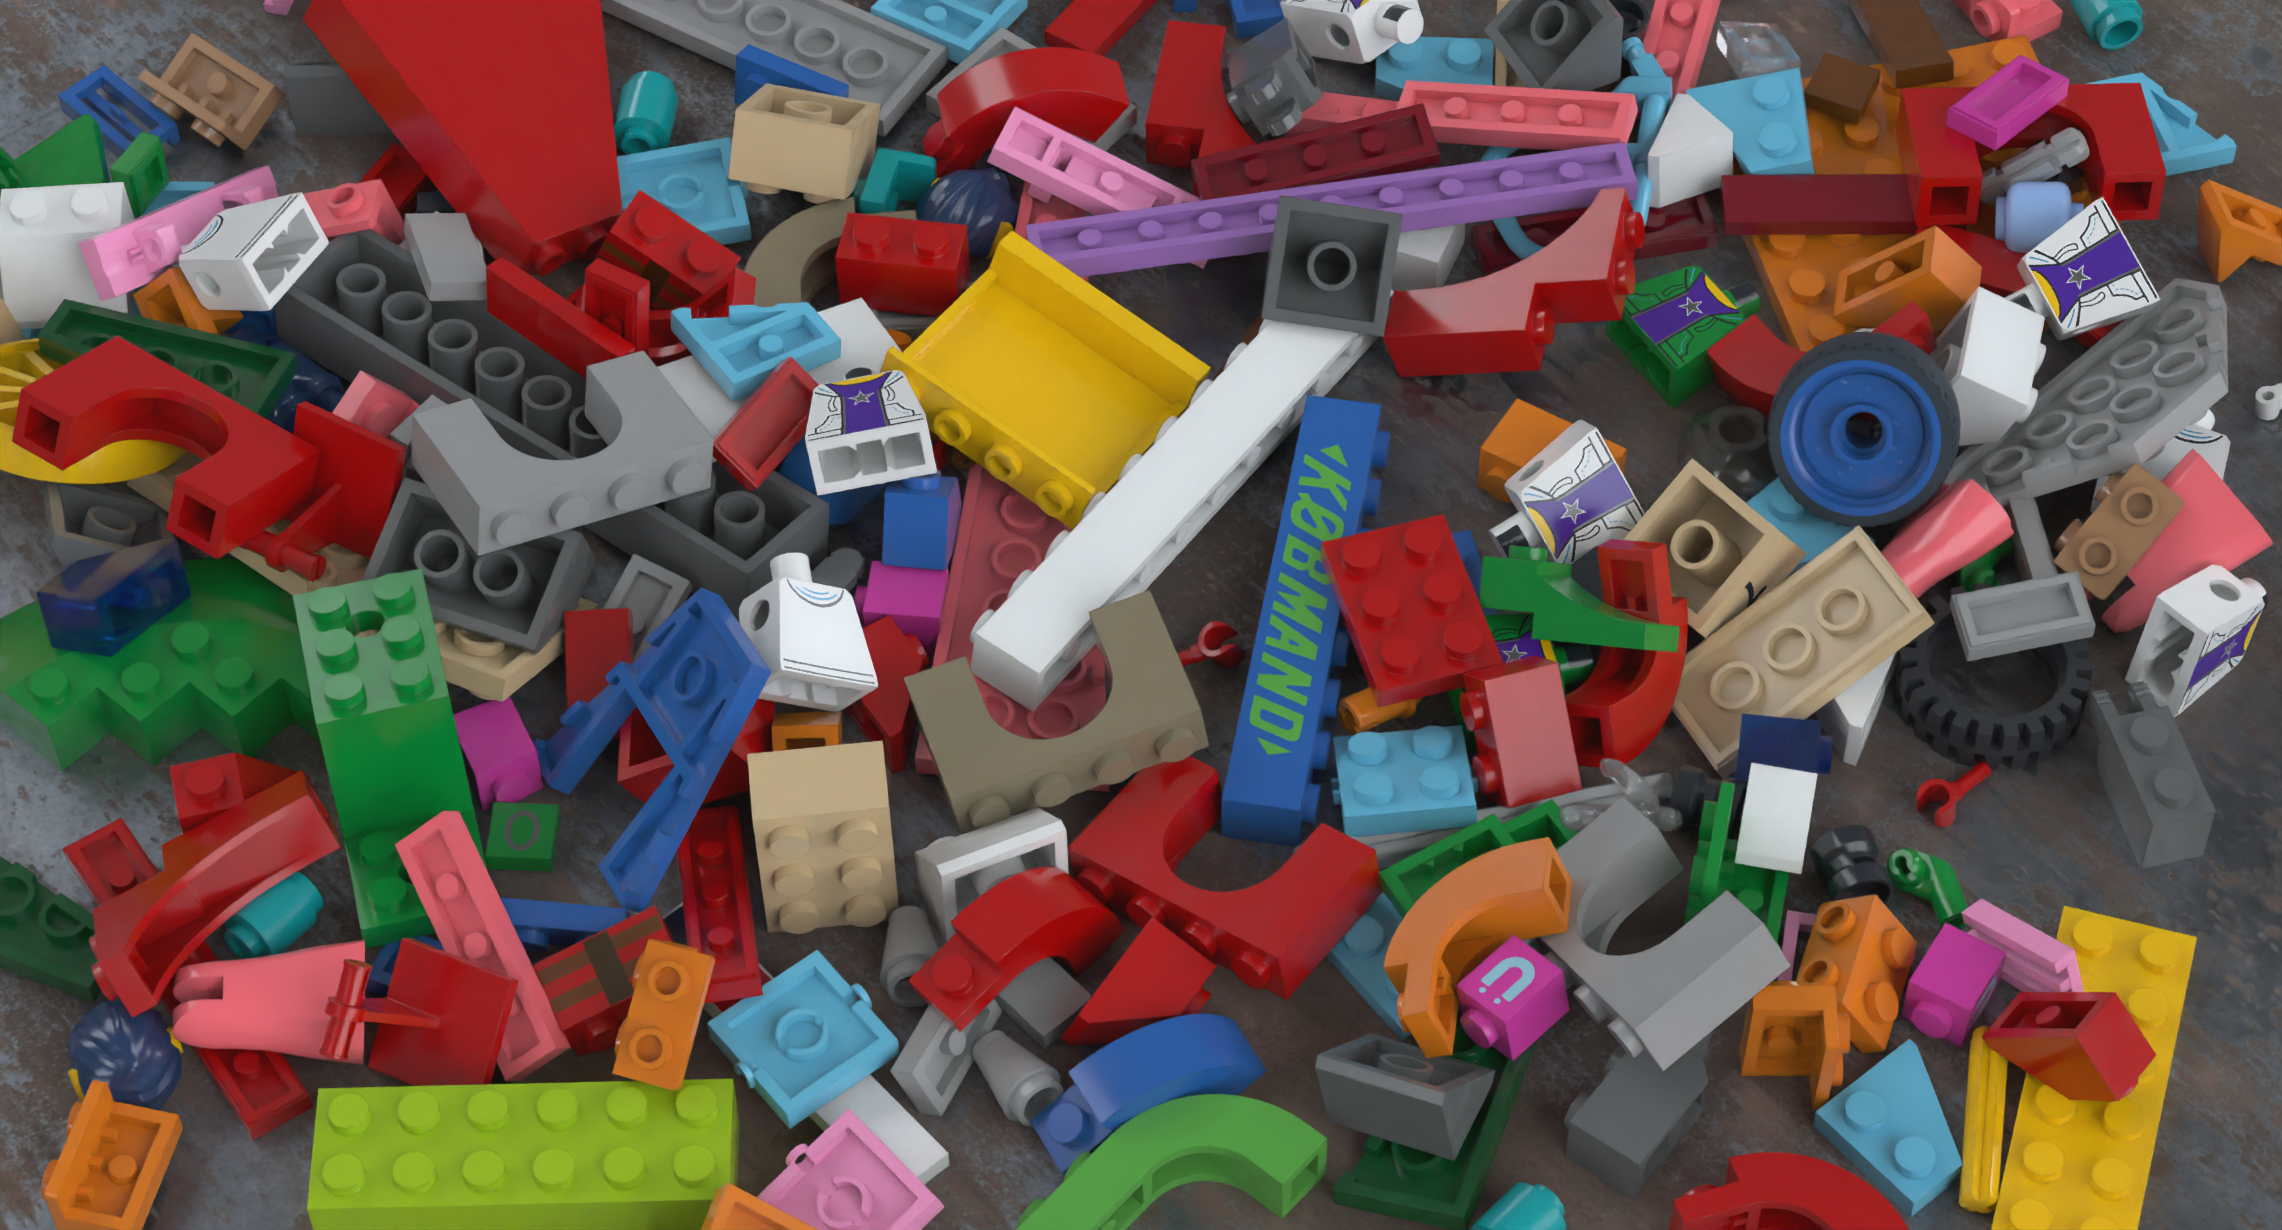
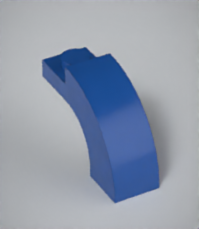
M1217 1014L1178 1016L1133 1031L1084 1059L1069 1071L1075 1084L1030 1122L1060 1172L1065 1175L1070 1165L1079 1155L1086 1151L1093 1153L1112 1133L1136 1115L1164 1102L1187 1096L1203 1094L1238 1096L1266 1073L1267 1070L1235 1020Z

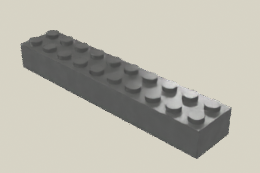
M371 229L342 234L329 242L326 248L275 304L277 336L283 342L351 384L361 370L405 392L420 405L432 394L446 404L471 398L498 435L508 445L536 458L573 460L596 454L608 447L585 416V378L488 313L487 299L429 301L412 254ZM718 461L712 463L711 487L709 489L582 526L629 555L633 556V554H636L689 580L693 587L691 593L695 594L700 588H704L720 595L739 622V608L742 601L772 581L770 561L773 558L786 553H803L808 556L810 570L812 571L828 557L829 503L774 470L757 489L748 492Z

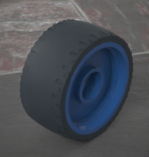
M1868 331L1852 332L1831 338L1815 346L1796 361L1786 373L1777 389L1770 408L1768 420L1769 451L1776 474L1779 476L1782 485H1784L1787 492L1794 497L1797 503L1801 504L1806 510L1812 511L1815 516L1847 527L1860 525L1861 528L1876 527L1881 524L1886 525L1898 521L1922 507L1935 495L1948 477L1959 447L1960 411L1957 398L1947 376L1934 359L1921 348L1919 349L1915 344L1903 338L1894 337L1891 334ZM1855 413H1871L1881 422L1883 431L1876 437L1862 438L1856 435L1850 428L1849 418Z

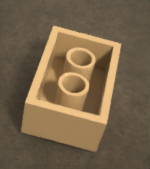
M883 740L747 754L752 820L768 933L786 931L793 934L810 932L815 928L843 925L870 927L882 921H888L890 914L899 908Z

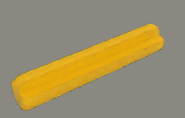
M1987 1026L1976 1028L1973 1031L1970 1042L1962 1149L1963 1166L1959 1189L1960 1206L1968 1212L1978 1211L1983 1214L1994 1211L1999 1195L2008 1060L1990 1049L1983 1040L1982 1036L1989 1029Z

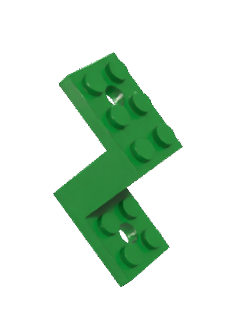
M422 568L401 573H389L373 579L335 587H323L315 591L292 595L316 727L344 837L365 949L402 941V938H416L436 933L414 885L406 883L411 878L395 844L442 811H459L485 867L486 863ZM367 630H380L372 636L356 637L359 633Z

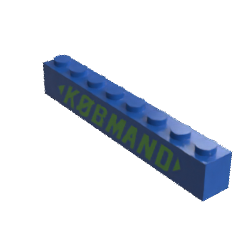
M1307 395L1222 795V837L1297 847L1300 845L1304 822L1316 824L1321 785L1312 784L1315 769L1324 771L1327 769L1331 747V732L1322 730L1325 717L1337 718L1342 680L1333 679L1335 665L1347 666L1351 646L1350 633L1348 628H1343L1344 618L1321 560V542L1372 531L1371 528H1364L1363 524L1365 516L1376 517L1379 506L1381 480L1373 479L1374 468H1386L1391 438L1390 431L1380 430L1381 405Z

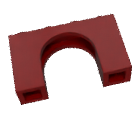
M2141 83L2069 84L2067 96L1996 150L2028 148L2041 138L2049 144L2051 143L2052 136L2067 128L2080 130L2086 139L2090 154L2087 159L2076 164V166L2085 172L2084 177L2088 184L2092 203L2103 197L2116 221L2158 220L2166 169ZM1976 87L1901 88L1896 141L1903 172L1907 174L1911 207L1916 226L1977 223L1983 179L1979 159L1995 152V150L1946 126L1948 108Z
M119 336L110 339L23 387L20 392L12 437L13 443L62 471L109 444L125 440L159 441L178 446L195 454L203 461L176 477L165 530L216 559L221 558L310 502L321 452L319 448Z
M1191 756L1181 761L1162 762L1141 769L1068 846L1075 880L1101 903L1107 904L1129 916L1141 929L1153 917L1208 960L1210 959L1234 972L1249 987L1254 989L1264 988L1287 1000L1383 893L1379 882L1376 850L1321 823L1275 874L1263 882L1246 889L1230 892L1207 891L1193 887L1179 879L1174 873L1185 855L1222 817V791L1218 771Z

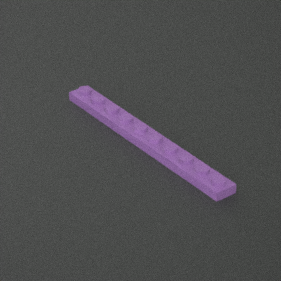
M1625 142L1030 224L1026 225L1028 242L1079 277L1269 251L1280 195L1402 213L1401 233L1587 207L1593 203L1601 189L1625 188L1629 200H1637V179Z

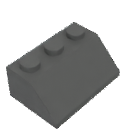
M404 477L361 581L381 577L389 573H401L422 568L433 621L537 654L565 625L564 611L576 610L596 557L583 534L571 529L478 556L429 487L424 483Z

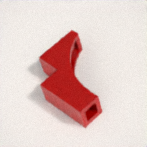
M1168 20L1145 122L1146 163L1191 168L1192 159L1257 144L1239 124L1224 92L1226 26ZM1193 179V195L1199 198Z
M1601 189L1590 207L1562 235L1528 258L1503 270L1471 281L1444 287L1394 291L1383 338L1399 377L1537 371L1541 369L1545 345L1553 343L1555 324L1621 320L1626 295L1633 294L1635 289L1636 277L1633 263L1635 249L1643 247L1645 238L1643 217L1640 212H1633L1626 189Z
M304 770L293 774L162 844L163 871L93 909L95 935L89 938V943L98 962L93 964L91 968L100 989L109 1001L120 998L132 1018L157 1005L165 987L179 967L218 927L272 886L340 848L335 822Z

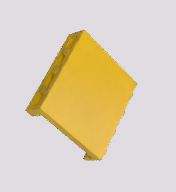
M1011 230L998 243L989 269L903 352L892 346L886 353L880 373L893 370L904 372L926 414L929 430L938 435L943 442L954 446L984 467L993 477L1005 482L1034 502L1046 514L1055 517L1073 530L1082 521L1085 509L1094 496L1099 492L1108 494L1118 483L1119 476L1130 458L1137 453L1144 456L1154 445L1155 438L1162 425L1171 416L1179 419L1189 408L1194 393L1207 379L1211 367Z

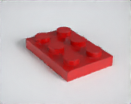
M1444 514L1321 542L1322 563L1377 707L1465 687L1463 673L1503 664Z

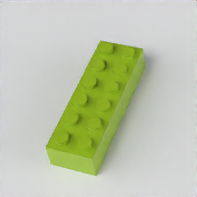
M733 1079L683 1080L682 1087L678 1090H669L641 1081L318 1088L307 1211L313 1230H701L717 1189L727 1183L738 1187L740 1120Z

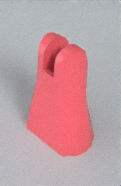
M2191 449L2160 481L2183 499L2184 507L2127 574L2135 586L2115 601L2101 616V620L2114 634L2131 631L2145 624L2156 597L2212 564L2222 566L2230 572L2273 545L2271 538L2261 524L2194 449ZM2083 587L2087 600L2096 597Z
M1972 479L1959 480L1952 486L1943 483L1928 502L1908 515L1891 541L1881 551V554L1916 599H1918L1939 581L2003 543L2014 534V531L2011 528V520L2008 514L1989 492Z
M359 940L315 946L256 958L204 962L178 969L174 975L173 994L175 999L182 1004L177 1006L172 1014V1028L175 1039L187 1045L200 1048L263 1050L312 1059L363 1065L364 1022L356 1023L348 1060L329 1058L320 1054L319 1051L322 1048L330 1015L324 1012L328 997L336 996L344 959L365 962V941Z

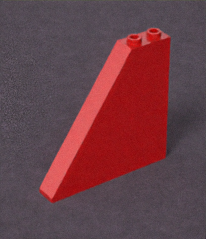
M601 0L311 1L303 17L305 23L457 213L466 214L472 232L494 260L503 257L529 275L537 273L539 276H546L567 262L579 258L587 261L596 257L609 231L623 213Z

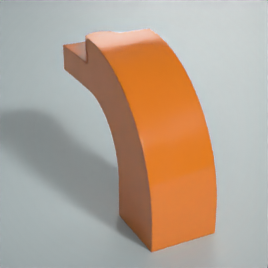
M1549 837L1507 845L1489 851L1459 866L1425 892L1407 912L1396 929L1386 952L1383 968L1399 994L1397 998V1013L1400 1025L1404 1032L1412 1033L1427 1059L1452 1055L1459 1006L1457 984L1513 934L1519 939L1525 940L1567 932L1573 880Z

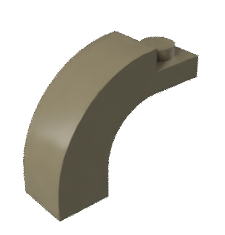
M854 197L846 198L845 200L837 199L807 208L780 223L761 240L752 252L744 269V272L756 278L754 305L758 307H772L779 303H809L822 287L837 279L835 256L847 212L855 213ZM916 210L885 211L868 214L917 220Z

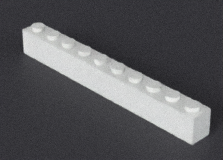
M1391 290V294H1390V300H1389V307H1388L1387 318H1388V314H1389V310H1390V306H1391V301H1392V297H1393V293H1394L1393 290ZM1264 319L1258 335L1249 345L1242 342L1233 350L1225 364L1224 371L1215 381L1206 379L1198 387L1191 399L1189 408L1180 418L1171 416L1162 425L1155 438L1154 445L1144 456L1137 453L1130 458L1119 476L1118 483L1108 494L1099 492L1094 496L1085 509L1082 521L1070 533L1064 530L1057 535L1046 553L1045 560L1034 572L1027 569L1020 574L1010 589L1008 599L996 612L989 609L982 614L970 635V642L974 644L970 668L972 673L1033 712L1096 644L1089 611L1143 593L1302 421L1307 395L1324 397L1379 336Z

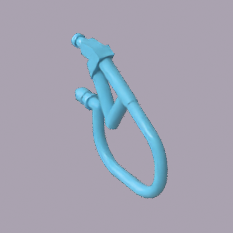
M1631 37L1622 43V56L1628 60L1632 76L1624 78L1611 93L1634 94L1638 112H1642L1637 143H1627L1626 147L1637 179V200H1630L1633 212L1641 213L1645 227L1653 187L1652 182L1648 179V154L1664 122L1665 113L1669 112L1673 103L1672 77H1666L1654 55L1646 53L1645 47L1638 37ZM1489 146L1480 162L1507 158L1520 148ZM1515 217L1493 220L1509 249L1520 259L1524 260L1544 248L1534 243L1525 235Z

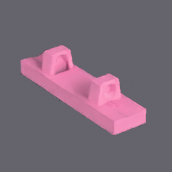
M1014 107L987 161L1031 183L1027 191L1028 195L1045 203H1049L1052 195H1055L1093 215L1151 208L1152 205L1159 207L1200 201V198L1017 107ZM1208 260L1193 261L1190 263L1204 269Z
M270 166L252 169L79 242L100 301L116 298L148 284L173 267L174 263L179 261V255L182 253L180 246L190 244L218 213L225 209L279 197Z

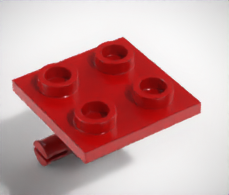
M304 401L297 404L293 434L321 450L310 502L284 517V519L292 522V524L283 532L275 535L264 530L241 544L240 547L264 557L267 566L276 571L285 572L289 569L315 582V579L319 580L324 574L327 560L324 556L313 552L333 543H337L371 559L401 486L406 447Z
M402 938L386 998L363 999L373 966L354 959H344L336 996L328 997L324 1010L327 1015H330L322 1048L319 1051L320 1054L337 1060H348L356 1023L364 1021L379 1023L368 1063L369 1068L413 1086L491 1084L519 980L415 939Z

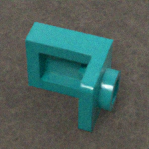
M878 147L868 178H859L856 183L853 195L855 213L896 212L900 200L918 203L933 181L937 179L936 160L933 157L918 155L914 152H902Z

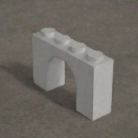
M640 351L587 366L585 416L608 445L607 448L596 454L573 460H548L524 454L508 445L498 435L474 401L469 398L412 414L411 464L479 556L709 489L711 487L714 439L645 351Z
M1621 797L1557 850L1559 857L1573 880L1567 932L1522 940L1538 953L1541 952L1546 959L1563 971L1566 990L1572 985L1578 988L1573 992V995L1596 1023L1600 1024L1606 1018L1612 1021L1607 1028L1632 1058H1635L1643 1051L1662 1071L1667 1069L1791 966L1765 924L1728 890L1662 943L1635 954L1622 956L1606 955L1609 941L1623 920L1684 870L1659 829L1624 797Z

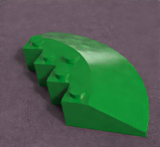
M203 558L178 561L179 566L174 577L95 614L91 613L75 585L64 588L22 606L0 618V721L61 771H64L111 732L152 766L157 765L202 727L233 752L252 757L293 722L320 743L293 596L237 558Z

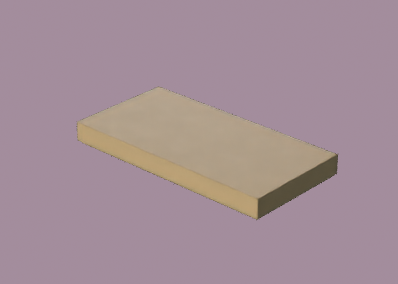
M1858 525L1687 652L1680 685L1671 709L1715 770L1725 779L1935 623L1860 525Z

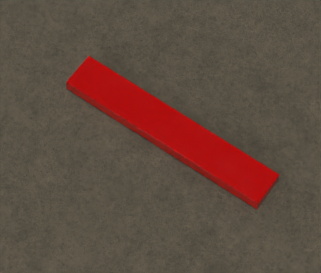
M122 818L62 848L68 864L97 907L159 873ZM204 940L183 962L179 969L188 965L218 961V959ZM174 975L159 999L171 1018L174 1009L182 1004L175 999L173 994ZM190 1045L253 1141L313 1108L309 1093L282 1053L263 1050L210 1049Z

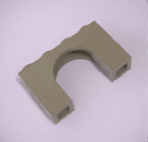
M1150 590L1089 611L1097 648L1111 679L1112 690L1106 705L1097 717L1083 728L1069 735L1053 739H1030L1010 733L998 725L985 707L966 656L904 678L915 716L961 835L1007 819L1010 815H1017L1037 807L1059 805L1072 795L1103 784L1112 785L1120 783L1129 778L1133 773L1139 772L1144 768L1162 762L1181 761L1189 757L1194 751L1209 746L1201 708Z

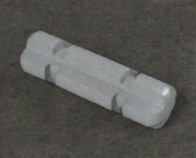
M2067 128L2052 136L2051 143L2046 145L2042 141L2002 162L2000 170L1997 171L1995 167H1992L1983 172L1980 200L1989 206H1996L1997 197H2006L2009 187L2014 182H2043L2062 172V165L2067 164L2070 168L2084 161L2090 154L2085 137L2080 130Z

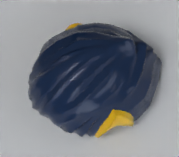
M995 168L956 170L942 178L935 179L930 188L918 201L916 210L918 220L967 225L969 254L989 259L995 252L998 243L1011 230L1015 232L1019 207L1005 173L999 172Z
M109 1000L100 1002L99 1005L91 1007L90 1011L83 1013L82 1019L71 1030L69 1041L66 1044L69 1050L67 1058L72 1061L71 1069L67 1074L77 1096L82 1102L92 1080H98L108 1083L115 1102L161 1111V1108L172 1095L181 1077V1054L183 1053L181 1043L175 1039L173 1028L164 1022L162 1013L153 1008L132 1018L121 1000L118 1002Z

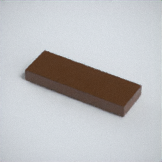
M1848 0L1852 12L1895 88H1908L1954 79V61L1918 0Z

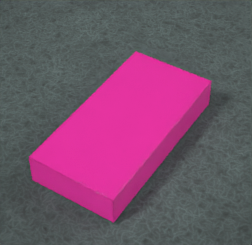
M2019 55L1948 108L1946 126L1996 151L2067 96L2069 79L2023 55Z

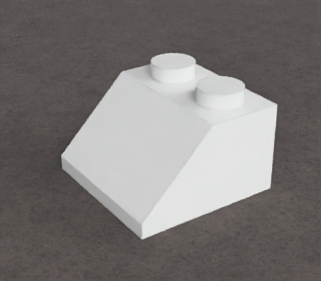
M123 182L1 189L0 269L3 298L20 329L44 328L64 299L131 314L133 290L116 298L100 301L79 246V242L135 219Z
M1981 287L1975 290L1935 340L1937 349L1929 355L1947 376L1957 398L1961 421L1959 446L1998 442L2015 421L2022 424L2028 418L2038 396V390L2032 388L2033 378L2040 368L2046 353V346L2040 343L2045 317Z
M1038 807L1017 815H1010L1007 819L957 837L948 836L932 842L927 848L914 852L918 891L944 944L956 933L950 921L975 899L1013 875L1037 867H1057L1069 874L1067 830L1062 820Z

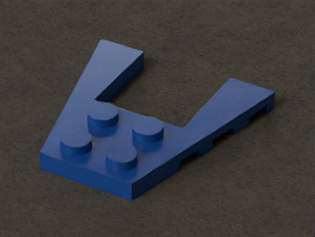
M700 588L646 638L652 646L632 664L620 661L605 675L607 682L610 684L590 703L578 700L559 718L564 726L547 742L538 738L533 741L538 755L540 771L549 787L570 795L637 706L674 764L672 770L598 865L599 870L620 905L637 913L647 908L772 672L722 597L704 588Z

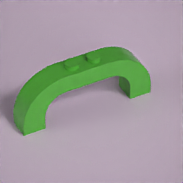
M1203 1094L1170 1100L1154 1106L1124 1123L1093 1153L1086 1151L1079 1155L1068 1168L1064 1182L1047 1199L1043 1197L1037 1198L1026 1208L1019 1219L1016 1230H1126L1159 1196L1174 1187L1198 1181L1219 1182L1236 1187L1283 1219L1326 1174L1327 1138L1292 1113L1253 1098L1227 1094Z

